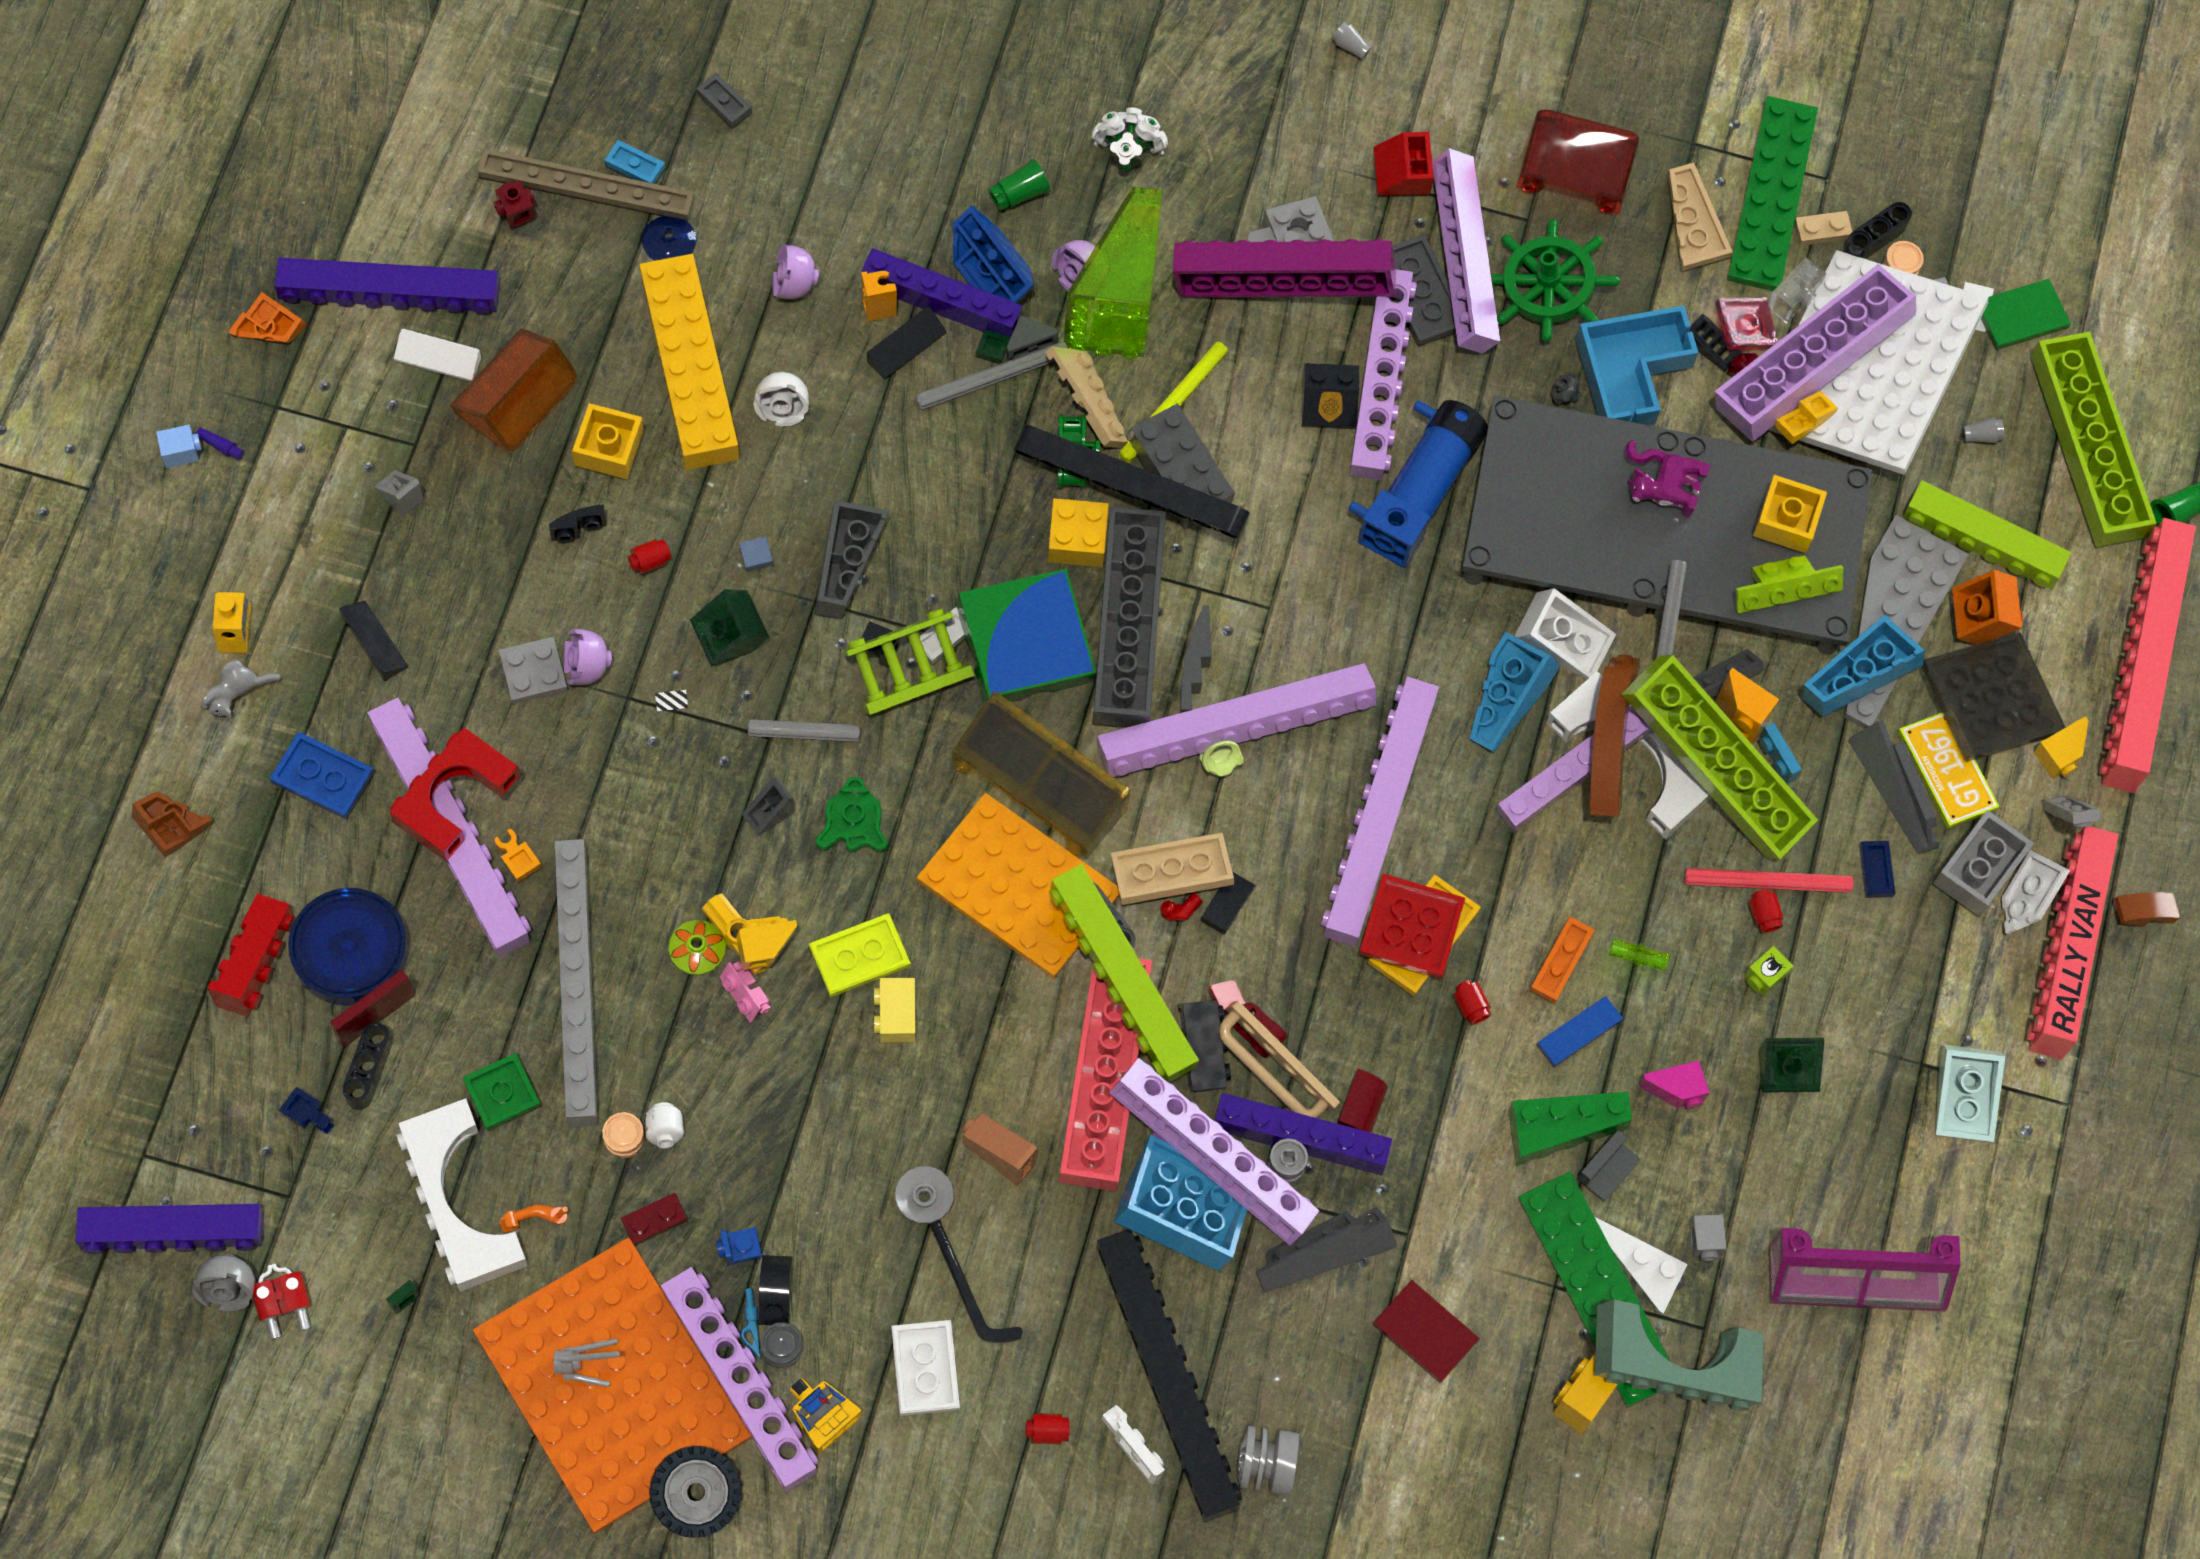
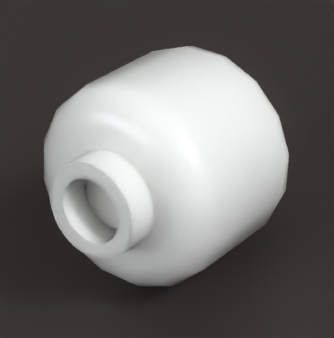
M662 1102L653 1105L646 1112L644 1117L645 1135L650 1143L665 1149L672 1147L682 1139L684 1134L683 1116L678 1108L670 1103Z

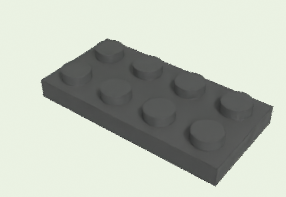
M1425 234L1393 245L1396 269L1413 272L1412 282L1417 283L1414 299L1409 298L1408 306L1413 307L1411 323L1407 324L1418 346L1456 333L1449 282ZM1395 297L1397 303L1401 302L1400 299Z

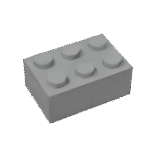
M1987 810L1933 884L1980 917L2034 845V842Z

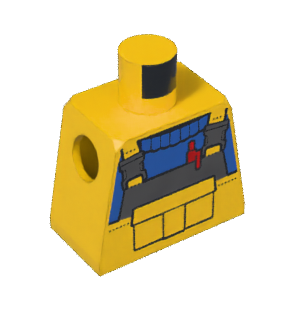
M217 592L215 594L213 633L219 653L247 654L251 603L245 593ZM229 632L236 635L234 637H227L230 634Z
M801 1378L789 1390L799 1401L792 1408V1414L818 1455L862 1418V1410L825 1381L812 1389Z

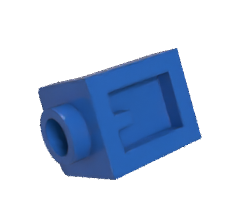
M756 1227L726 1233V1229L720 1231L721 1240H716L719 1258L725 1257L727 1266L762 1258Z

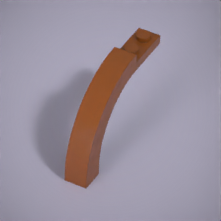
M1623 654L1612 657L1609 667H1605L1603 672L1593 740L1590 815L1619 817L1622 807L1624 748L1630 704L1621 694L1636 680L1640 670V658H1633L1631 655Z

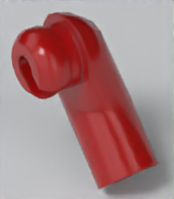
M1192 893L1183 904H1175L1167 900L1161 904V914L1168 921H1185L1190 918L1203 901L1195 893Z

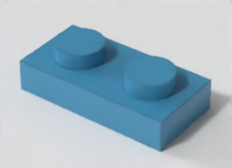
M617 140L604 160L605 166L627 177L653 184L656 183L665 169V162L620 140Z
M1775 723L1765 726L1759 736L1760 746L1766 754L1770 755L1777 774L1783 777L1786 784L1797 780L1802 769Z

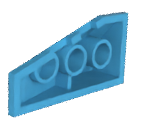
M1506 631L1491 654L1487 680H1484L1482 688L1484 690L1482 701L1477 708L1470 735V740L1492 752H1495L1544 693L1560 668L1559 663L1551 655Z

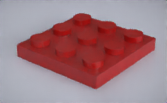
M1383 873L1359 955L1442 979L1465 898Z

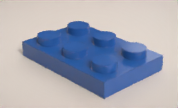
M298 731L269 779L272 784L346 819L374 774V768Z

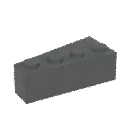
M838 500L834 501L814 614L842 619L884 529L889 510Z

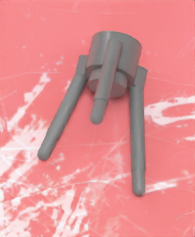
M618 1339L604 1340L577 1347H564V1350H555V1374H563V1380H575L609 1387L610 1383L608 1381L575 1374V1371H580L581 1361L619 1357L620 1353L618 1351L580 1354L581 1352L616 1345Z

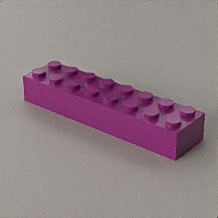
M1322 239L1306 242L1303 240H1292L1291 242H1277L1275 240H1266L1264 242H1250L1247 240H1239L1237 242H1222L1219 240L1195 242L1189 240L1183 243H1175L1173 275L1180 298L1395 296L1396 262L1392 241L1384 239H1374L1372 241H1358L1356 239L1331 241Z

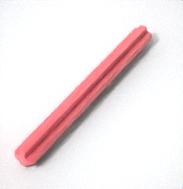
M1687 868L1684 874V880L1687 885L1848 893L1852 892L1854 887L1853 877L1845 875Z

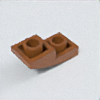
M2135 893L2117 896L2114 899L2121 924L2145 926L2150 921L2175 923L2180 919L2173 893Z

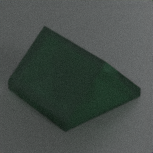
M1766 1038L1758 1050L1762 1092H1820L1824 1038Z

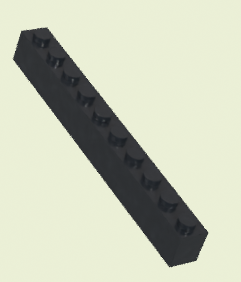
M1127 1229L1097 1240L1096 1249L1203 1522L1206 1523L1238 1511L1239 1501L1242 1500L1238 1485L1236 1483L1231 1484L1228 1473L1231 1472L1229 1462L1225 1455L1220 1456L1216 1446L1220 1444L1218 1434L1214 1427L1209 1428L1205 1418L1209 1416L1207 1406L1203 1399L1198 1400L1195 1389H1198V1385L1193 1372L1188 1373L1184 1364L1187 1361L1186 1353L1181 1344L1177 1345L1173 1334H1176V1329L1172 1318H1166L1162 1307L1165 1306V1301L1160 1289L1155 1291L1151 1281L1155 1279L1152 1267L1149 1262L1144 1263L1141 1253L1144 1252L1140 1237L1138 1235L1134 1236L1132 1230Z

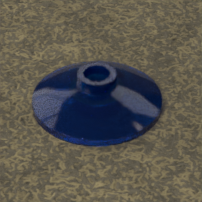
M661 216L651 221L644 229L642 245L646 254L654 261L692 254L695 249L696 234L691 224L686 220ZM673 234L672 237H665L664 235Z

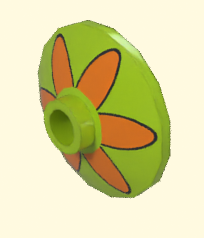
M693 920L683 923L674 931L669 940L668 951L671 961L679 970L690 975H703L712 972L721 964L725 957L726 942L713 924L707 921ZM699 940L702 942V945L699 948H694L691 945L692 942Z

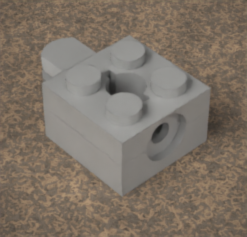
M1314 196L1265 210L1263 228L1251 231L1247 241L1264 242L1266 240H1275L1277 242H1291L1292 240H1303L1306 242L1322 239L1334 240L1318 200Z

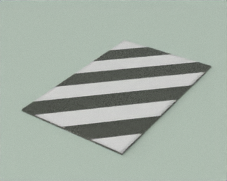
M686 690L655 693L657 711L688 708Z

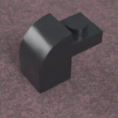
M762 1255L758 1325H773L783 1322L789 1324L792 1256Z

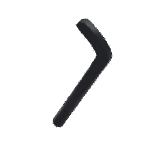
M941 1221L929 1223L979 1338L990 1343H1007L1020 1340L1023 1333L1021 1327L992 1329L987 1326Z

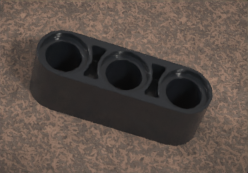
M1895 202L1852 231L1843 252L1863 259L1873 255L1906 230L1912 216L1910 206L1903 202Z
M370 1023L363 1030L343 1084L342 1091L346 1102L355 1110L365 1109L372 1102L392 1047L389 1031L382 1023ZM375 1035L385 1036L383 1041L378 1044L370 1042L371 1038ZM371 1061L375 1063L371 1070L363 1071L360 1069L365 1062ZM357 1088L365 1090L361 1097L353 1098L350 1096L352 1091Z

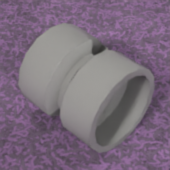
M1287 1138L1280 1140L1271 1149L1267 1167L1280 1178L1285 1179L1290 1186L1295 1185L1304 1174L1308 1161L1307 1150L1302 1143L1295 1139Z

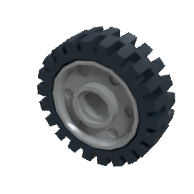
M684 1447L672 1452L658 1464L650 1481V1503L657 1519L668 1530L680 1536L700 1538L718 1532L732 1520L740 1502L741 1485L736 1470L725 1456L707 1447ZM698 1483L702 1486L703 1494L698 1500L692 1501L687 1495V1489L691 1484Z

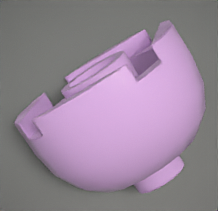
M1070 241L1056 249L1052 256L1054 271L1058 269L1061 275L1058 278L1060 284L1068 292L1076 296L1087 294L1100 285L1105 275L1103 255L1095 245L1088 241Z
M783 244L779 249L775 262L779 263L778 270L773 272V295L781 299L801 298L809 292L811 285L817 284L819 270L814 269V260L806 250L797 246Z
M572 628L568 634L573 636L571 641H565L563 653L564 673L570 671L571 678L566 679V682L569 685H590L603 676L606 667H610L612 654L610 650H607L605 641L598 634L590 630Z

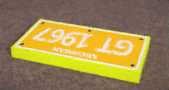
M1949 710L1898 730L1897 733L1902 742L1905 743L1913 764L1947 829L1983 816L1987 810L1993 812L1999 808L1990 787Z

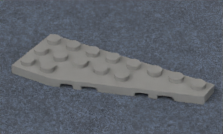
M1895 515L1869 561L1857 638L1885 614L1918 644L1969 554ZM1898 679L1847 704L1844 718L1864 729L1871 726Z

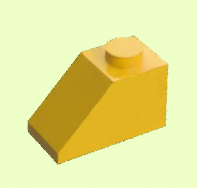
M2086 716L2040 742L2033 752L2052 779L2060 775L2067 777L2078 769L2077 763L2083 756L2089 722Z

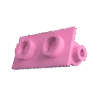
M729 962L719 978L725 990L731 994L737 1003L739 1011L752 1023L759 1012L763 1015L770 1011V1000L766 997L760 986L752 990L749 988L756 983L749 970H742L740 962H736L733 965Z

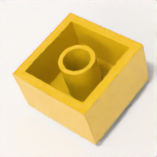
M589 403L572 450L574 466L628 480L644 433L642 417Z
M1774 475L1767 489L1753 536L1806 553L1813 540L1827 492Z
M1053 498L1048 563L1103 567L1109 503Z
M1595 1354L1590 1361L1584 1357L1570 1378L1574 1383L1572 1384L1567 1381L1553 1402L1558 1405L1553 1414L1582 1435L1618 1385L1606 1382L1604 1377L1595 1376Z

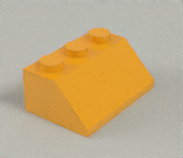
M1732 668L1723 683L1715 703L1748 741L1754 745L1780 699Z

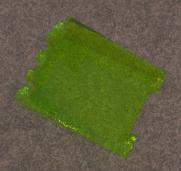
M1134 186L1131 188L1068 290L1063 341L1068 349L1093 351L1100 355L1119 354L1127 358L1144 357L1163 190Z

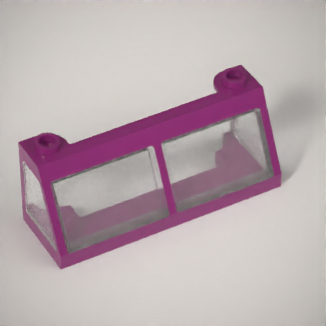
M1782 1228L1768 1246L1770 1304L1945 1312L1948 1309L1961 1265L1959 1236L1951 1235L1938 1236L1932 1241L1929 1253L1812 1248L1811 1237L1802 1229Z

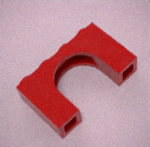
M465 727L448 739L446 748L442 753L432 757L428 763V769L422 776L418 775L412 780L408 792L403 797H398L390 808L391 819L395 825L446 862L465 839L463 831L439 814L432 806V799L436 789L450 778L467 776L478 780L502 798L520 777L516 764Z

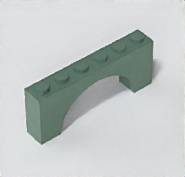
M1615 1299L1597 1305L1595 1376L1604 1377L1606 1382L1612 1384L1631 1383L1632 1388L1635 1389L1654 1388L1657 1389L1659 1394H1682V1398L1686 1400L1705 1399L1709 1405L1728 1404L1731 1405V1409L1746 1411L1749 1410L1750 1406L1762 1403V1332L1739 1327L1722 1332L1720 1345L1713 1360L1702 1370H1691L1673 1364L1654 1348L1642 1326L1639 1305Z

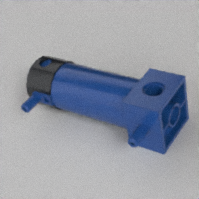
M1417 401L1413 410L1429 418L1430 421L1425 427L1423 436L1388 491L1386 492L1382 489L1370 509L1355 501L1348 508L1350 512L1363 518L1357 543L1404 569L1423 542L1429 521L1467 461L1473 456L1487 434L1488 424L1476 410L1459 401H1443L1437 410L1421 401Z

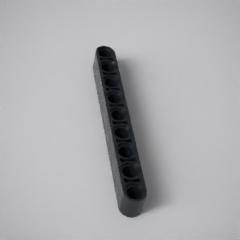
M1024 425L1014 448L1016 453L1159 510L1166 511L1231 538H1240L1250 514L1249 511L1242 507L1031 425Z

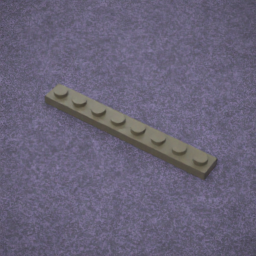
M485 148L477 171L478 177L506 183L520 180L525 187L688 220L694 201V192Z

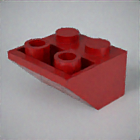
M1403 132L1373 147L1377 196L1428 195L1431 193L1434 173L1430 132Z

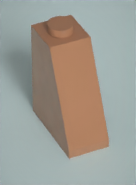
M981 1113L976 1120L971 1118L962 1130L964 1133L963 1144L1016 1186L1021 1183L1036 1165V1146Z

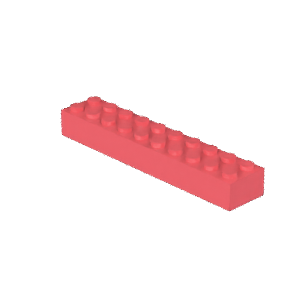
M2163 518L2158 527H2153L2150 539L2146 538L2144 541L2142 554H2145V560L2141 562L2137 573V578H2141L2140 586H2136L2132 599L2133 602H2136L2135 610L2131 611L2128 619V626L2131 627L2130 635L2127 634L2123 645V650L2127 651L2126 658L2122 659L2118 670V675H2122L2121 684L2118 683L2115 688L2113 699L2117 700L2116 708L2112 709L2109 717V724L2112 725L2111 733L2107 734L2104 742V749L2108 751L2106 758L2102 759L2099 768V774L2103 775L2101 785L2134 793L2150 772L2196 526Z

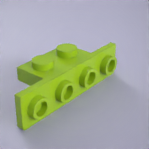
M1805 555L1752 567V577L1757 584L1736 588V611L1744 613L1842 591L1844 568L1842 565L1815 571Z

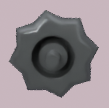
M1573 373L1561 375L1554 382L1550 396L1559 405L1569 401L1576 402L1581 395L1578 390L1579 381Z

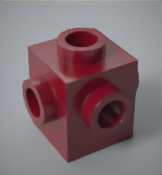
M520 180L513 183H505L495 190L497 201L493 202L499 217H505L510 229L535 219L534 197L529 188L524 189Z

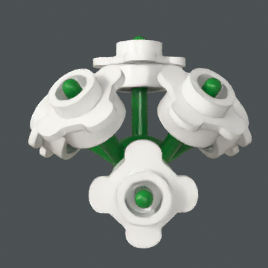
M1135 107L1126 108V112H1109L1102 117V122L1097 124L1092 132V138L1095 140L1094 145L1096 147L1099 145L1106 147L1111 143L1110 150L1118 155L1119 162L1121 163L1120 169L1131 170L1132 159L1141 155L1143 149L1148 148L1151 153L1158 152L1162 156L1164 155V149L1168 145L1165 133L1159 131L1160 125L1153 117L1142 115V110ZM1125 127H1128V132L1124 133L1121 137L1120 132L1123 131ZM1134 129L1138 135L1136 141L1133 140Z

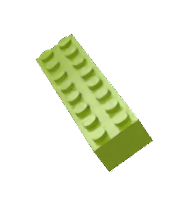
M2084 332L2039 341L2031 354V358L2095 546L2101 547L2148 538L2157 523L2091 333Z
M1659 655L1621 694L1765 858L1781 859L1818 821L1814 814L1674 655Z

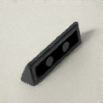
M927 306L867 352V362L885 380L946 334V330L933 310Z
M366 601L339 608L341 617L383 681L408 668L407 663Z

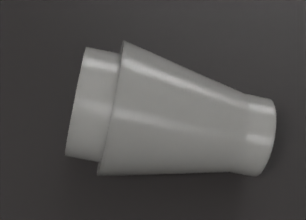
M1344 22L1332 36V39L1336 42L1335 45L1358 56L1361 60L1371 49V46L1366 43L1352 24L1348 25Z
M1992 417L1963 426L1964 441L1997 444L1998 441L2004 440L2002 419Z

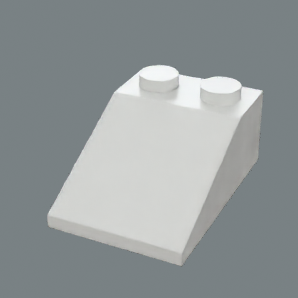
M1555 588L1536 593L1514 636L1551 655L1559 663L1560 667L1588 680L1598 671L1616 633Z

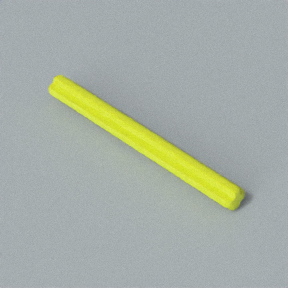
M1216 342L1150 418L1177 403L1181 406L1227 354L1228 348L1222 342ZM1129 441L1119 453V457L1126 463H1131L1137 456L1135 449Z

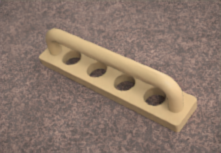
M1238 1000L1231 1002L1225 1010L1229 1014L1224 1018L1219 1029L1221 1040L1292 1112L1317 1118L1325 1110H1333L1340 1104V1101ZM1236 1022L1317 1101L1312 1108L1306 1109L1232 1036L1231 1028Z

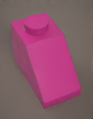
M1699 1060L1644 1074L1639 1082L1641 1089L1676 1108L1684 1106L1687 1109L1697 1108L1704 1104L1703 1101L1706 1100L1710 1093Z

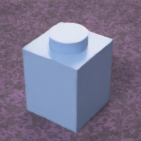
M190 425L156 432L161 457L166 468L199 461L197 451L202 450L199 435L192 433Z

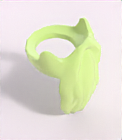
M1233 741L1215 743L1208 747L1203 754L1199 753L1205 770L1217 776L1230 775L1237 765H1242L1244 762L1239 746ZM1228 745V746H1225V747L1216 749V748L1219 747V746Z

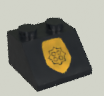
M1305 363L1302 375L1301 427L1356 429L1359 399V365Z

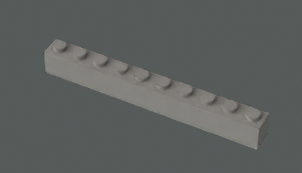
M584 839L555 841L566 1120L568 1128L598 1126L586 848Z

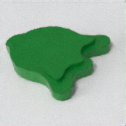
M849 778L840 789V792L829 798L826 804V825L816 838V846L818 849L826 851L838 841L843 840L846 842V849L849 852H855L865 846L870 847L875 852H884L888 847V842L880 830L882 814L879 800H876L870 794L861 778Z

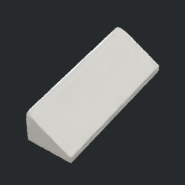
M401 329L394 361L473 382L481 361L480 350L473 347Z

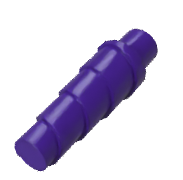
M201 427L197 430L196 434L199 435V438L227 457L232 456L237 460L243 457L244 451L238 448L235 442H231Z

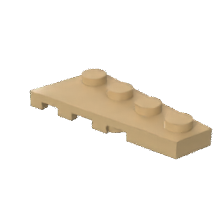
M1690 163L1669 169L1668 182L1681 270L1684 271L1730 258L1733 251L1695 164Z
M1050 347L1045 354L1049 360L1055 359L1059 365L1060 370L1057 373L1062 381H1069L1075 391L1072 397L1077 404L1087 410L1088 414L1085 417L1103 446L1113 448L1124 447L1128 442L1124 434V428L1118 421L1114 412V406L1103 388V381L1093 366L1092 357L1087 351Z

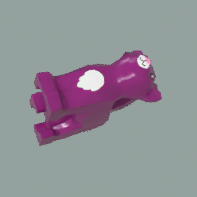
M1629 441L1626 445V454L1630 460L1635 463H1646L1656 459L1659 462L1656 480H1653L1640 469L1635 468V477L1627 482L1630 485L1632 499L1635 502L1651 499L1661 506L1678 507L1682 509L1683 515L1689 518L1695 510L1698 498L1685 492L1681 487L1685 485L1690 488L1692 494L1698 495L1702 484L1697 478L1698 476L1706 478L1711 465L1696 459L1683 458L1676 454H1666L1661 450L1652 448L1643 453H1637L1636 441Z

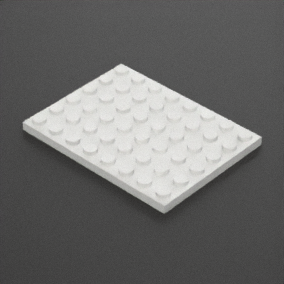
M1836 250L1799 325L1877 264L1882 266L1916 296V315L1820 389L1838 407L1837 412L1817 429L1800 439V441L1905 475L1988 305V297ZM1775 425L1769 429V431L1783 435Z

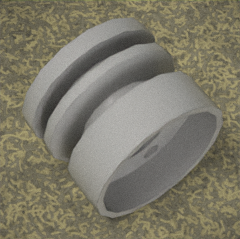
M1248 1425L1246 1434L1240 1443L1238 1455L1239 1489L1247 1490L1251 1476L1255 1477L1254 1491L1259 1492L1263 1479H1269L1270 1492L1272 1494L1291 1496L1297 1464L1299 1432L1279 1430L1275 1442L1272 1443L1269 1442L1267 1428H1262L1260 1441L1255 1440L1256 1427Z

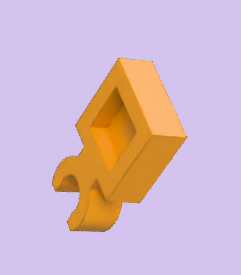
M508 829L507 832L511 838L508 843H502L498 837L494 839L496 847L500 851L506 852V854L501 856V859L518 883L542 868L528 844L523 842L518 846L515 832L512 829Z

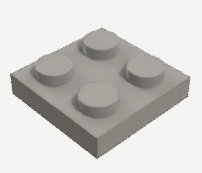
M554 637L499 650L512 704L568 691Z

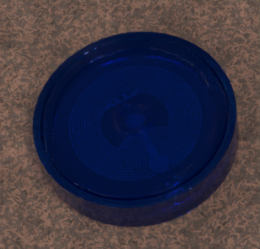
M341 888L316 897L301 910L290 931L288 950L298 979L311 994L332 1004L353 1005L397 972L404 970L408 958V938L400 915L386 899L365 889Z

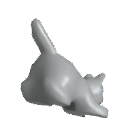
M240 660L228 661L220 673L219 678L221 682L211 687L201 702V707L203 709L209 707L211 715L231 718L230 708L235 698L250 691L255 686L278 681L281 679V675L269 673L258 677L252 670L245 667Z

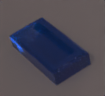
M1889 841L1860 842L1859 851L1865 898L1894 897L1896 893Z

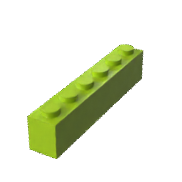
M1923 480L1918 485L1902 517L1918 527H1923L1933 532L1938 538L1948 539L1958 544L1963 550L1975 552L1983 556L1986 561L2004 566L2011 573L2022 575L2033 580L2036 585L2044 588L2047 587L2051 590L2059 580L2072 553Z

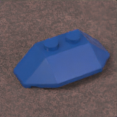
M971 205L952 223V231L954 232L953 263L970 286L1018 303L1035 286L1030 267L1004 233L978 209Z

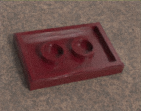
M403 970L397 972L331 1020L330 1023L337 1041L343 1048L359 1038L367 1025L374 1022L379 1023L415 997L409 977Z
M1413 1280L1408 1283L1373 1323L1374 1327L1440 1384L1480 1339Z

